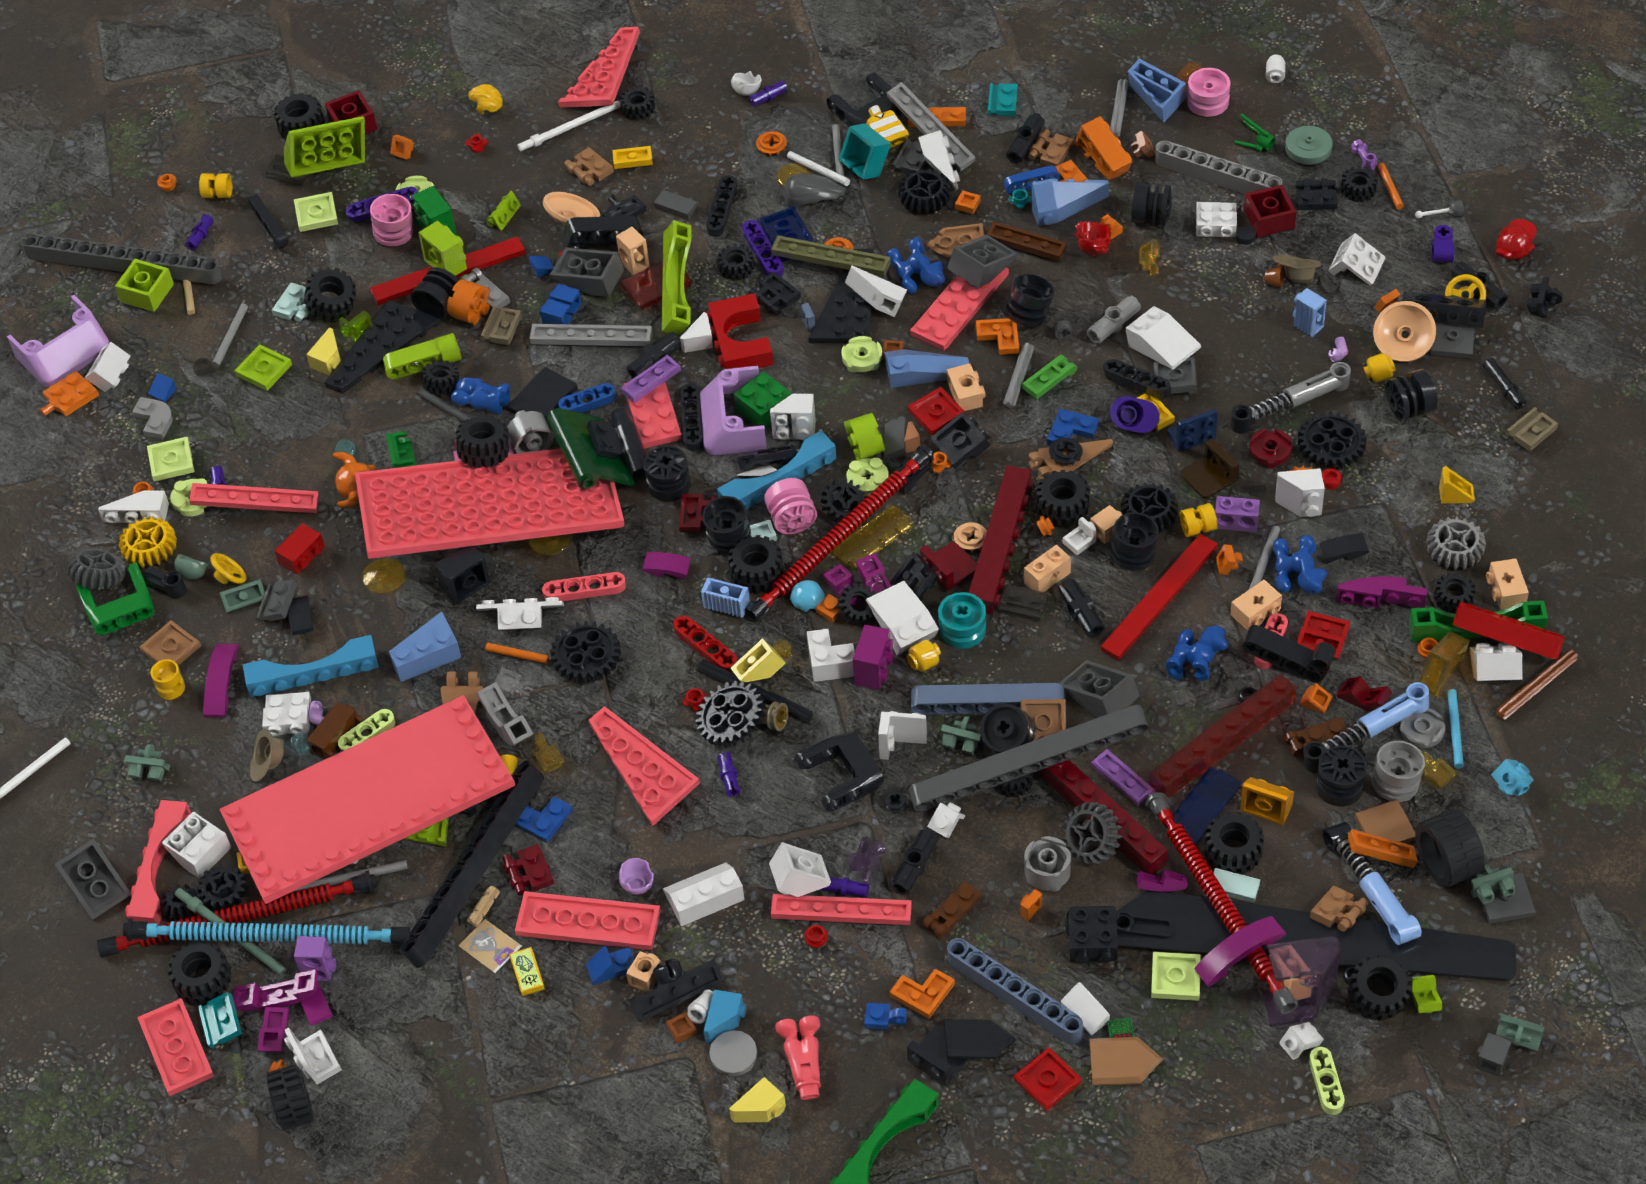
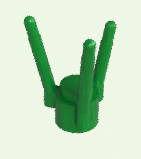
M1240 114V117L1244 119L1242 123L1258 134L1255 139L1257 145L1237 140L1234 141V144L1253 148L1260 152L1263 149L1269 151L1273 147L1276 137L1263 130L1244 114Z

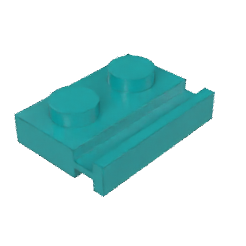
M990 83L988 116H991V114H996V116H1016L1018 84L999 83V85H993V83Z
M229 992L208 1001V1004L205 1006H198L207 1045L211 1049L215 1048V1045L219 1043L223 1044L242 1034L233 996Z

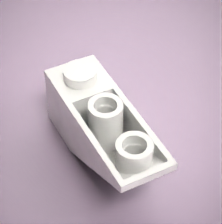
M941 130L919 137L922 152L927 163L937 170L939 174L943 173L955 190L959 189L957 182L960 181L957 170L953 171L952 167L955 161L952 153H948L947 150L950 147L948 137L943 136Z
M851 266L845 281L848 286L875 309L893 317L896 316L907 289L854 266Z
M144 490L103 505L98 510L103 523L133 524L136 519L141 521L144 517L150 519L152 516L155 519L161 517L165 521L169 502L165 491Z

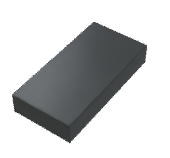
M663 190L654 201L655 208L689 219L698 207L697 201Z

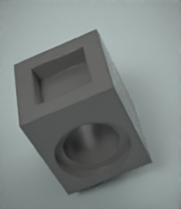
M1488 1033L1480 1051L1476 1068L1500 1076L1512 1041L1507 1040L1501 1035Z

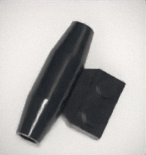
M616 408L612 411V426L608 422L590 420L586 426L596 455L614 459L621 456L622 461L634 479L645 478L644 460L646 452L637 426L625 408Z

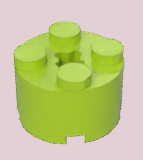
M873 413L844 421L846 432L850 433V436L847 437L851 449L855 448L853 452L857 461L885 451L881 434H879L878 424Z

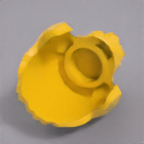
M483 84L473 88L468 93L469 100L477 103L476 109L480 114H484V110L495 112L502 107L503 99L501 94L492 85Z

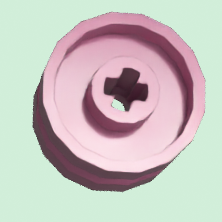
M1202 68L1190 75L1187 88V104L1193 113L1199 116L1212 117L1222 114L1228 108L1231 83L1227 74L1215 68Z

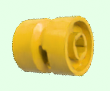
M202 173L199 180L201 197L214 198L217 196L218 198H230L232 195L231 175L229 173H218L215 176L214 173Z
M1210 503L1197 506L1196 510L1188 508L1180 511V522L1186 537L1198 535L1201 530L1204 533L1217 530L1216 514Z
M164 659L153 665L150 673L158 695L165 700H172L181 696L185 690V683L177 663Z

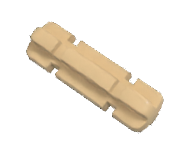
M490 886L486 889L484 896L481 897L473 909V913L467 919L469 924L477 927L481 923L483 916L487 914L494 903V899L500 894L497 888Z

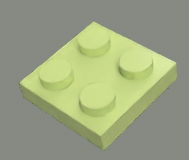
M332 192L294 199L300 232L338 224Z
M188 437L147 446L154 482L195 472Z
M1153 952L1151 998L1199 1001L1200 977L1194 968L1200 962L1201 954Z

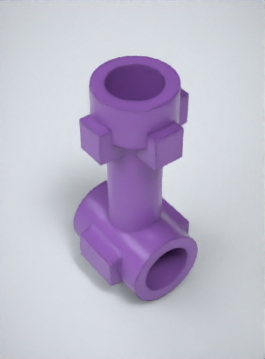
M1360 139L1355 140L1351 144L1352 152L1360 155L1363 168L1366 166L1368 167L1367 170L1371 168L1374 171L1378 160L1376 155L1367 153L1366 143H1363Z

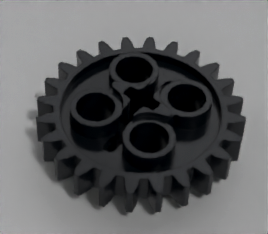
M1329 411L1328 416H1325L1321 412L1319 418L1313 415L1312 420L1306 419V424L1301 425V430L1298 432L1297 445H1299V451L1303 452V458L1309 457V463L1316 461V467L1324 464V469H1327L1328 465L1335 469L1339 465L1341 469H1344V464L1351 467L1352 461L1358 462L1359 457H1363L1367 441L1365 430L1361 429V423L1355 424V418L1348 420V414L1340 417V412H1338L1336 416H1333L1332 412Z
M585 621L584 626L576 622L575 628L568 625L569 631L560 630L561 636H555L556 642L551 643L552 665H554L555 671H559L561 677L566 675L567 681L574 677L575 683L583 679L584 684H586L587 680L591 678L594 683L596 681L595 677L598 676L604 679L603 673L610 675V668L616 669V662H620L621 646L619 639H617V634L612 633L611 628L605 630L603 623L597 627L596 621L592 625H588V622Z
M734 680L732 686L728 682L725 683V688H721L718 685L716 693L711 690V697H704L706 703L699 704L702 711L696 712L699 717L696 720V723L699 725L697 727L705 740H708L711 745L715 743L717 747L723 744L728 748L730 742L736 746L737 740L744 743L746 735L752 738L751 731H758L756 725L763 724L760 717L766 716L763 711L766 708V705L763 703L764 698L758 689L754 688L751 683L747 685L742 681L739 685Z

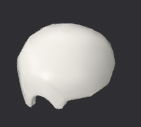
M751 71L745 74L735 73L731 79V85L738 94L750 96L759 90L762 79L760 75L754 77Z

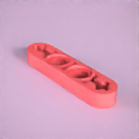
M619 572L554 580L545 583L542 587V592L545 600L549 597H558L559 601L605 596L623 592L626 588V580L624 575ZM592 583L600 584V587L597 589H591L589 586ZM571 586L579 587L575 592L568 591Z

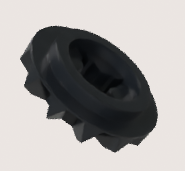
M1060 438L1051 443L1049 453L1050 458L1055 459L1056 464L1061 462L1064 466L1067 463L1074 465L1076 461H1080L1083 449L1073 439ZM1065 448H1067L1068 455H1064L1063 453L1065 451Z

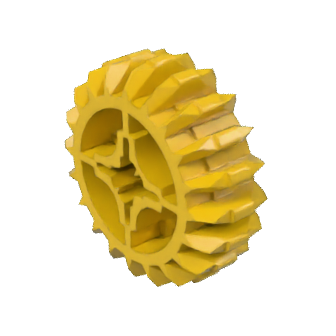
M153 516L150 519L144 517L141 521L136 519L135 524L129 523V529H123V534L120 535L119 548L124 559L129 564L137 562L138 566L140 565L143 569L146 565L152 567L156 563L160 565L162 560L167 561V556H173V550L176 549L177 538L175 531L161 517L155 519Z

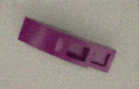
M1367 577L1339 584L1336 601L1368 608H1380V602L1405 605L1413 608H1425L1428 589L1406 585L1407 578Z

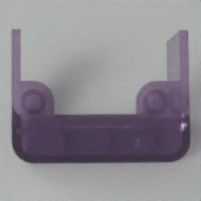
M1323 937L1268 945L1276 981L1298 978L1301 985L1312 988L1311 997L1297 1000V1008L1288 1014L1281 1013L1270 990L1262 991L1269 1025L1278 1026L1313 1022L1336 986L1341 954L1339 939L1336 937Z

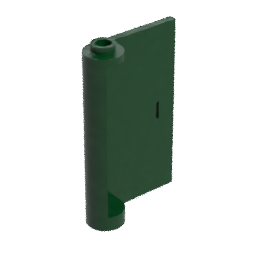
M556 408L548 413L547 421L580 488L588 489L593 487L599 478L629 486L635 485V481L622 461L621 456L614 459L596 455L586 425L590 420L605 422L604 419L563 408Z

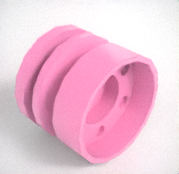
M385 194L373 201L370 206L373 236L376 241L386 246H399L408 242L413 236L412 209L408 199L398 194Z
M787 478L773 484L764 495V501L771 514L774 526L780 533L796 534L809 528L817 518V510L810 498L806 484L800 479Z

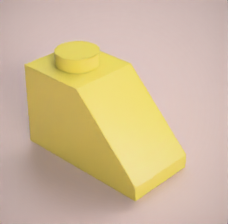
M330 327L306 354L310 368L328 376L341 362L334 332Z
M762 638L731 669L741 682H750L772 677L786 662Z
M764 1077L729 1108L731 1120L734 1123L769 1122L772 1118L778 1117L783 1113L786 1107L785 1096Z

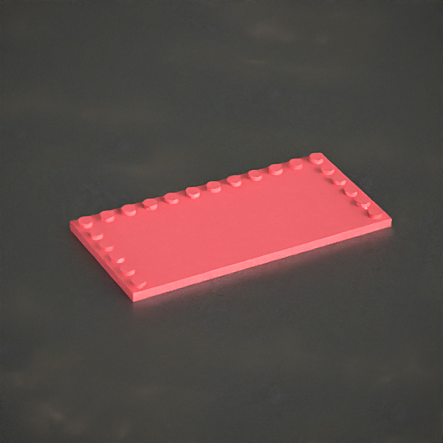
M561 448L509 454L502 463L499 462L498 465H492L488 468L468 466V463L464 464L462 460L355 473L368 559L624 527V518L615 483L599 478L593 487L588 489L580 488Z
M462 695L220 808V812L265 904L497 795L515 786V782L465 696Z

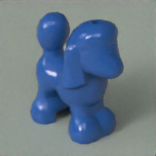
M918 237L909 241L908 245L912 255L905 262L896 248L890 249L887 252L886 256L891 259L890 265L896 269V275L902 281L901 286L907 289L906 292L908 294H914L917 291L916 282L910 278L914 273L920 274L921 280L927 286L937 287L944 283L945 276L943 270L945 264L941 261L930 263L929 258L924 254L923 242Z
M463 378L456 383L451 400L458 406L471 405L475 409H487L493 414L500 415L502 407H507L510 403V385L503 383L498 387H494L488 383H483L481 378Z
M1310 535L1300 537V549L1292 556H1289L1287 541L1285 539H1276L1273 542V551L1277 558L1275 565L1278 573L1275 580L1277 589L1282 593L1289 592L1291 581L1287 575L1296 572L1299 574L1298 585L1304 592L1309 594L1320 593L1322 591V582L1328 573L1323 568H1315V562L1311 556L1316 552L1314 538Z
M1218 625L1207 627L1202 631L1199 641L1191 645L1195 636L1193 631L1190 629L1181 631L1178 636V644L1174 648V654L1166 662L1168 675L1175 680L1181 679L1183 677L1184 664L1191 663L1193 664L1192 668L1195 670V678L1199 681L1208 680L1210 677L1208 663L1215 657V652L1225 650L1229 645L1225 640V629Z

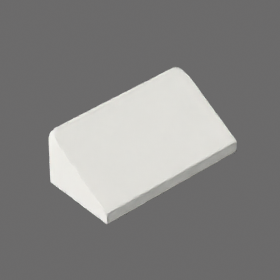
M1080 982L1061 1000L1063 1006L1082 1018L1083 1028L1090 1035L1106 1026L1107 1021L1110 1020L1109 1013Z

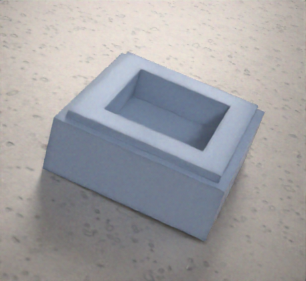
M809 303L802 304V319L807 330L811 332L815 327V316Z

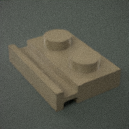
M493 306L481 333V340L485 341L487 339L493 343L510 345L522 317L521 311L503 307L497 309L496 306Z
M1534 407L1507 429L1506 435L1513 437L1515 442L1531 451L1557 430L1558 423L1543 412L1539 413L1537 408Z

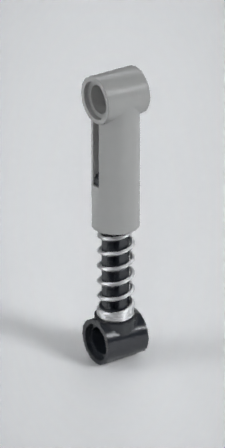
M1337 362L1330 367V370L1284 389L1283 394L1280 393L1278 397L1273 396L1272 399H1267L1266 402L1261 401L1259 405L1254 404L1252 407L1243 404L1236 405L1231 412L1230 427L1236 433H1247L1251 429V425L1259 421L1260 417L1265 418V415H1271L1274 411L1277 413L1279 409L1284 410L1285 406L1292 409L1333 390L1343 391L1349 386L1351 368L1344 362Z

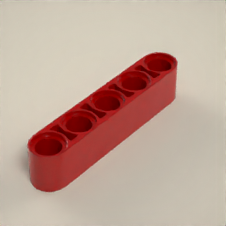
M1463 602L1459 603L1452 623L1459 628L1552 659H1558L1565 640L1564 636Z

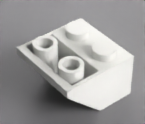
M791 394L770 409L773 439L805 440L815 434L814 394Z
M1503 642L1498 643V646L1489 647L1488 643H1477L1476 647H1470L1473 677L1477 681L1522 680V652L1515 646Z
M192 812L162 842V845L178 863L199 879L204 876V872H208L231 849L226 833L195 812Z

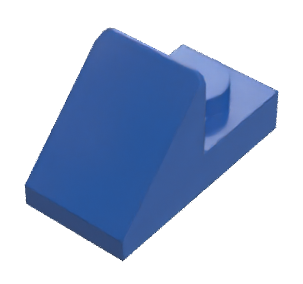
M603 946L586 963V967L593 985L625 975L635 959L630 947L608 953L606 946Z

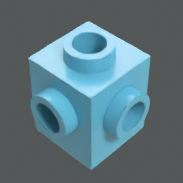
M1505 759L1491 774L1498 782V788L1506 795H1523L1534 781L1529 775V769L1524 764L1511 759Z

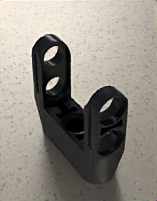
M875 72L866 76V82L870 91L878 98L855 111L839 95L833 94L826 99L829 109L848 127L866 123L867 119L871 117L868 110L875 105L879 106L882 113L892 110L897 117L902 114L901 110L887 97V92L892 87Z
M855 732L832 736L800 751L795 756L794 760L800 769H811L839 756L852 775L853 780L828 791L827 795L823 797L821 803L828 812L835 811L865 797L884 782L879 767Z

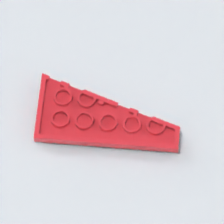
M620 28L609 41L610 45L606 50L602 49L599 53V58L596 61L593 60L578 77V83L567 90L568 95L558 101L559 107L613 105L639 37V28Z
M605 706L589 719L592 730L652 827L700 784L699 778Z

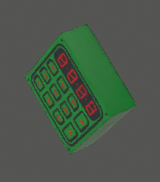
M1131 1018L1107 1021L1109 1038L1134 1037Z

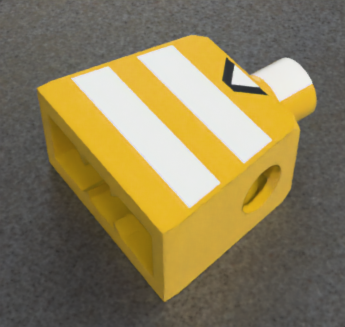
M878 105L868 110L871 117L867 119L866 124L891 143L890 148L906 142L909 133L892 110L882 113Z

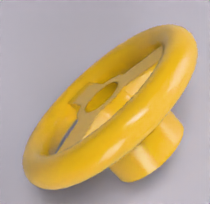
M1463 274L1456 276L1448 283L1445 289V296L1455 295L1462 297V292L1468 291V298L1473 299L1474 290L1478 287L1480 291L1479 299L1486 300V289L1482 281L1477 277ZM1467 280L1473 282L1470 286H1463L1459 290L1453 289L1454 285L1460 281Z
M220 553L211 555L210 561L216 570L213 575L219 582L227 584L231 581L242 584L246 581V573L233 559ZM234 573L239 574L240 578L233 576Z

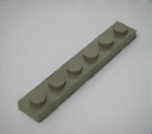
M777 236L771 249L772 255L847 270L854 266L870 274L884 277L891 263V259L888 256L783 236Z

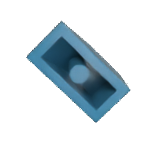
M714 990L704 1027L706 1043L713 1042L717 1036L739 1026L740 1018H744L746 1014V1004L743 1003L742 994Z

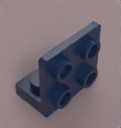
M1216 409L1178 422L1177 426L1167 429V435L1178 452L1205 443L1211 438L1216 439L1218 414Z

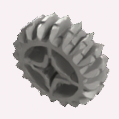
M1457 516L1454 520H1451L1449 517H1447L1446 521L1440 519L1438 524H1433L1432 529L1428 532L1426 540L1428 554L1431 555L1432 560H1437L1438 566L1445 564L1446 569L1449 566L1453 567L1454 570L1458 567H1461L1463 570L1467 566L1473 567L1474 563H1478L1485 552V536L1481 532L1480 526L1474 527V521L1468 523L1466 518L1459 520ZM1443 538L1445 542L1441 544L1440 540ZM1471 543L1472 547L1468 548L1467 545Z

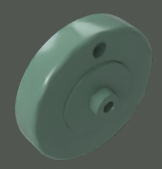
M1316 126L1297 127L1286 137L1285 151L1292 160L1301 164L1312 165L1321 163L1332 152L1333 141L1330 134Z

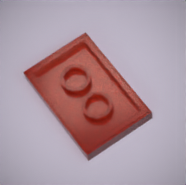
M663 261L621 281L624 290L641 310L662 301ZM686 272L684 274V289L693 285L692 279Z

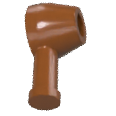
M1278 264L1277 268L1265 271V283L1273 287L1282 288L1284 265Z

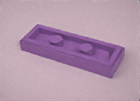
M666 355L622 386L621 392L632 402L636 403L681 371V366Z
M1108 749L1091 761L1093 769L1138 807L1147 801L1150 794L1155 793L1154 788Z

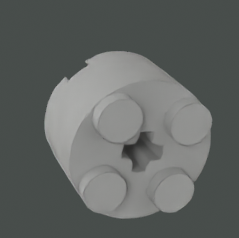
M518 411L515 414V418L507 426L509 440L517 454L548 450L553 444L554 436L540 412Z
M1046 836L1041 837V840L1036 842L1032 841L1027 846L1024 854V872L1027 883L1040 890L1056 892L1068 881L1071 873V854L1062 840Z

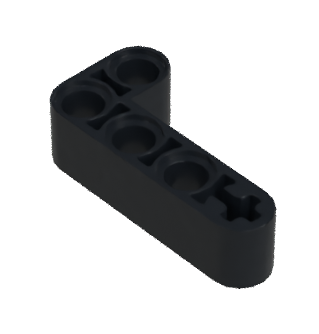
M635 216L573 217L565 224L562 243L564 248L584 249L585 244L617 243L616 236L630 227H633L642 236L643 231L638 218Z
M1259 625L1249 627L1242 645L1243 649L1249 654L1313 683H1319L1323 680L1330 669L1336 653L1335 647L1329 643H1318L1315 649L1311 650Z

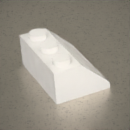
M727 863L663 888V892L681 926L745 900L743 885L734 868Z

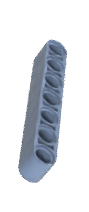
M1058 683L920 685L911 689V711L920 715L985 714L991 707L1005 703L1012 704L1021 709V700L1064 699V687Z
M955 938L948 943L947 958L948 963L953 968L1064 1042L1076 1044L1081 1041L1083 1037V1021L1079 1015L965 940ZM961 952L962 954L956 955L954 953ZM992 977H999V979H997V980H994V979H991V978H992ZM1016 989V990H1019V991H1018V992H1011L1010 990ZM1031 1002H1036V1003H1038V1004H1036V1005H1031V1004H1029V1003H1031ZM1049 1015H1056L1057 1017L1051 1018ZM1073 1027L1076 1028V1030L1071 1031L1068 1030V1028Z

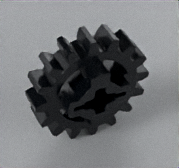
M842 478L839 483L837 479H834L832 484L828 483L825 487L826 489L821 493L823 497L820 503L825 504L822 507V511L828 510L827 517L834 516V522L838 519L842 520L850 513L849 509H853V507H856L865 499L862 498L865 492H859L860 485L853 486V480L846 483L845 478Z
M220 864L217 870L212 866V872H204L205 879L198 880L200 884L197 887L198 896L204 902L205 907L211 906L213 911H216L218 907L226 910L227 906L232 909L235 902L242 903L240 897H246L247 895L245 889H248L244 873H241L240 868L233 869L232 864H229L227 868Z

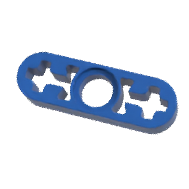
M1047 166L1011 175L1004 180L1003 184L1007 193L1012 195L1017 189L1032 190L1033 182L1047 179H1058L1059 181L1060 174L1055 166ZM1036 178L1034 181L1028 182L1030 179Z
M604 383L565 396L559 400L558 406L559 408L583 413L612 403L616 399L615 387L612 384ZM587 397L593 399L591 402L588 403L582 402V400Z

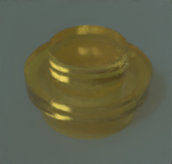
M778 638L776 640L777 643L773 645L783 659L787 656L791 657L790 651L793 650L786 639L781 641Z

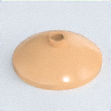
M551 192L545 195L543 200L546 212L564 226L573 217H600V212L596 206L588 200L571 193Z
M1411 301L1396 302L1386 307L1378 315L1373 330L1374 340L1380 352L1391 356L1392 360L1411 362L1423 357L1433 346L1436 338V324L1431 313L1422 305ZM1404 332L1410 333L1407 338H1403L1402 334Z

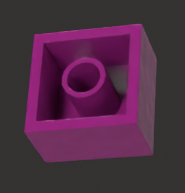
M864 625L853 657L854 685L880 690L882 683H886L888 665H892L894 660V652H891L893 639L890 638L889 629Z

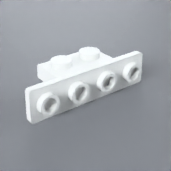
M549 597L544 602H537V598H527L522 603H516L515 599H506L500 604H495L494 600L481 601L482 604L476 605L478 611H498V630L542 628V608L564 607V602L559 601L558 597Z

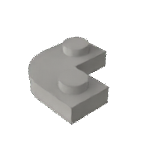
M140 397L132 411L135 418L148 420L143 429L144 436L164 439L173 421L170 407L166 403Z

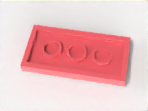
M666 382L636 403L627 397L633 421L637 426L644 448L682 440Z
M182 998L137 1017L169 1096L214 1077Z

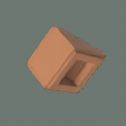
M911 421L908 422L904 440L906 453L915 451L920 446V436Z

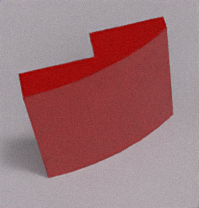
M1307 611L1297 643L1311 650H1314L1318 643H1329L1336 649L1333 659L1339 660L1351 621Z

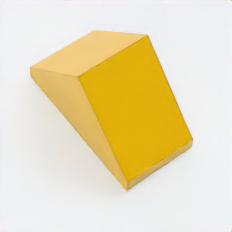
M1447 466L1443 467L1439 485L1441 503L1475 502L1473 484Z

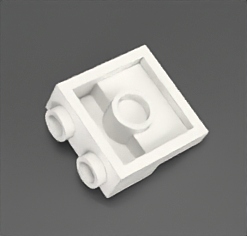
M1197 202L1196 236L1236 237V203Z
M310 692L266 695L265 708H263V729L269 730L274 737L287 734L299 735L310 733Z

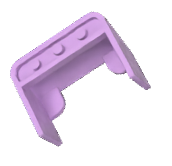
M75 295L71 296L76 310L72 315L75 326L50 342L42 345L37 340H30L20 345L11 334L7 336L15 358L45 387L54 385L74 371H79L95 361L102 348L110 343L92 312Z
M758 366L722 370L700 392L703 442L706 453L721 455L767 449L764 425L743 427V421L740 417L725 415L724 394L735 393L759 375Z

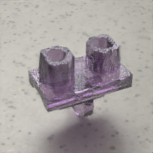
M868 836L863 837L857 852L851 853L848 856L847 864L852 871H860L862 873L863 881L870 880L872 872L880 869L881 862L878 857L885 855L886 847L881 840L871 842Z

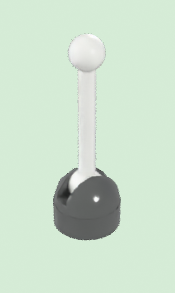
M1454 201L1446 209L1426 212L1417 211L1415 217L1420 219L1422 216L1446 212L1456 217L1464 216L1463 201Z

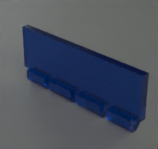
M1209 767L1201 777V781H1198L1188 794L1189 797H1186L1177 808V813L1173 814L1174 822L1182 824L1195 845L1205 834L1208 825H1211V821L1217 818L1242 785L1240 780L1220 768L1216 770L1213 767Z

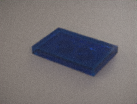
M794 206L758 218V223L772 246L777 236L815 242ZM778 256V257L780 258L781 262L790 259V258H785V257H780V256Z

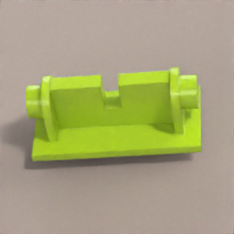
M510 191L507 196L502 197V201L496 207V211H493L487 217L486 223L488 226H497L502 231L519 209L521 204L513 191Z

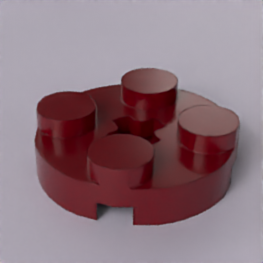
M1262 429L1251 438L1249 454L1256 462L1268 469H1273L1277 465L1285 463L1291 456V439L1281 430L1274 429L1273 432ZM1267 446H1269V447L1275 446L1274 449H1268V448H1267Z

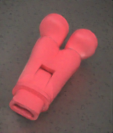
M806 1016L800 1019L799 1032L802 1038L801 1041L797 1038V1026L794 1020L784 1019L775 1025L777 1034L785 1039L783 1045L784 1052L791 1068L796 1090L800 1092L802 1100L815 1099L820 1096L819 1043L817 1038L814 1037V1034L820 1028V1020L817 1016Z

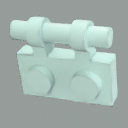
M290 283L272 308L273 315L287 320H291L295 315L294 319L298 322L306 318L310 311H307L306 304L301 305L304 303L306 287Z

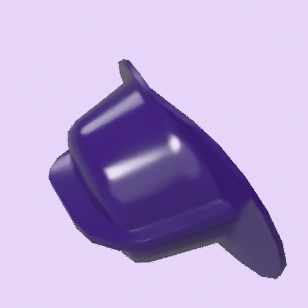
M1122 396L1117 398L1110 407L1112 422L1117 427L1125 430L1147 433L1152 431L1159 422L1160 414L1158 408L1147 400Z

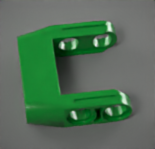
M137 562L130 564L128 567L137 591L133 594L96 607L89 588L76 585L96 634L105 635L148 619L154 614L155 609Z

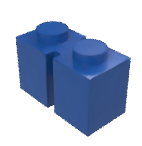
M557 284L554 291L550 292L547 302L540 308L542 324H569L572 320L570 315L574 316L582 304L580 290Z

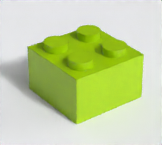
M436 221L418 232L424 261L431 267L443 268L454 276L467 269L463 241L458 235L455 236L447 226H443L439 221Z
M134 259L115 285L120 302L155 312L174 283L169 268Z

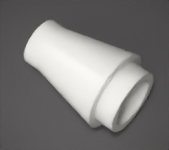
M704 990L688 1006L687 1014L691 1021L703 1023L707 1020L713 991Z

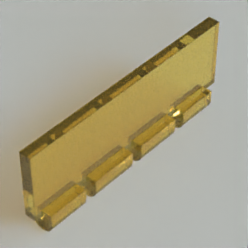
M893 504L843 540L831 554L844 565H850L855 569L857 568V560L874 552L876 554L883 549L882 545L886 547L899 537L898 534L902 535L912 528L911 519Z

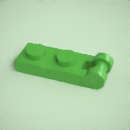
M1059 355L1023 382L1022 389L1037 400L1067 376L1074 375L1078 367L1072 362L1069 363L1065 356Z

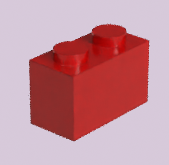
M302 523L275 550L278 564L298 575L322 552L325 545L321 533Z

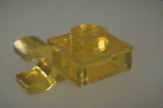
M1156 239L1139 248V263L1143 265L1144 271L1150 269V275L1154 276L1159 272L1155 261L1160 258V242Z
M542 732L534 735L535 744L539 750L535 752V757L545 774L565 765L564 759L555 744L548 746Z
M1422 752L1425 757V771L1423 775L1441 790L1456 777L1457 772L1443 759L1439 758L1435 761L1427 752Z

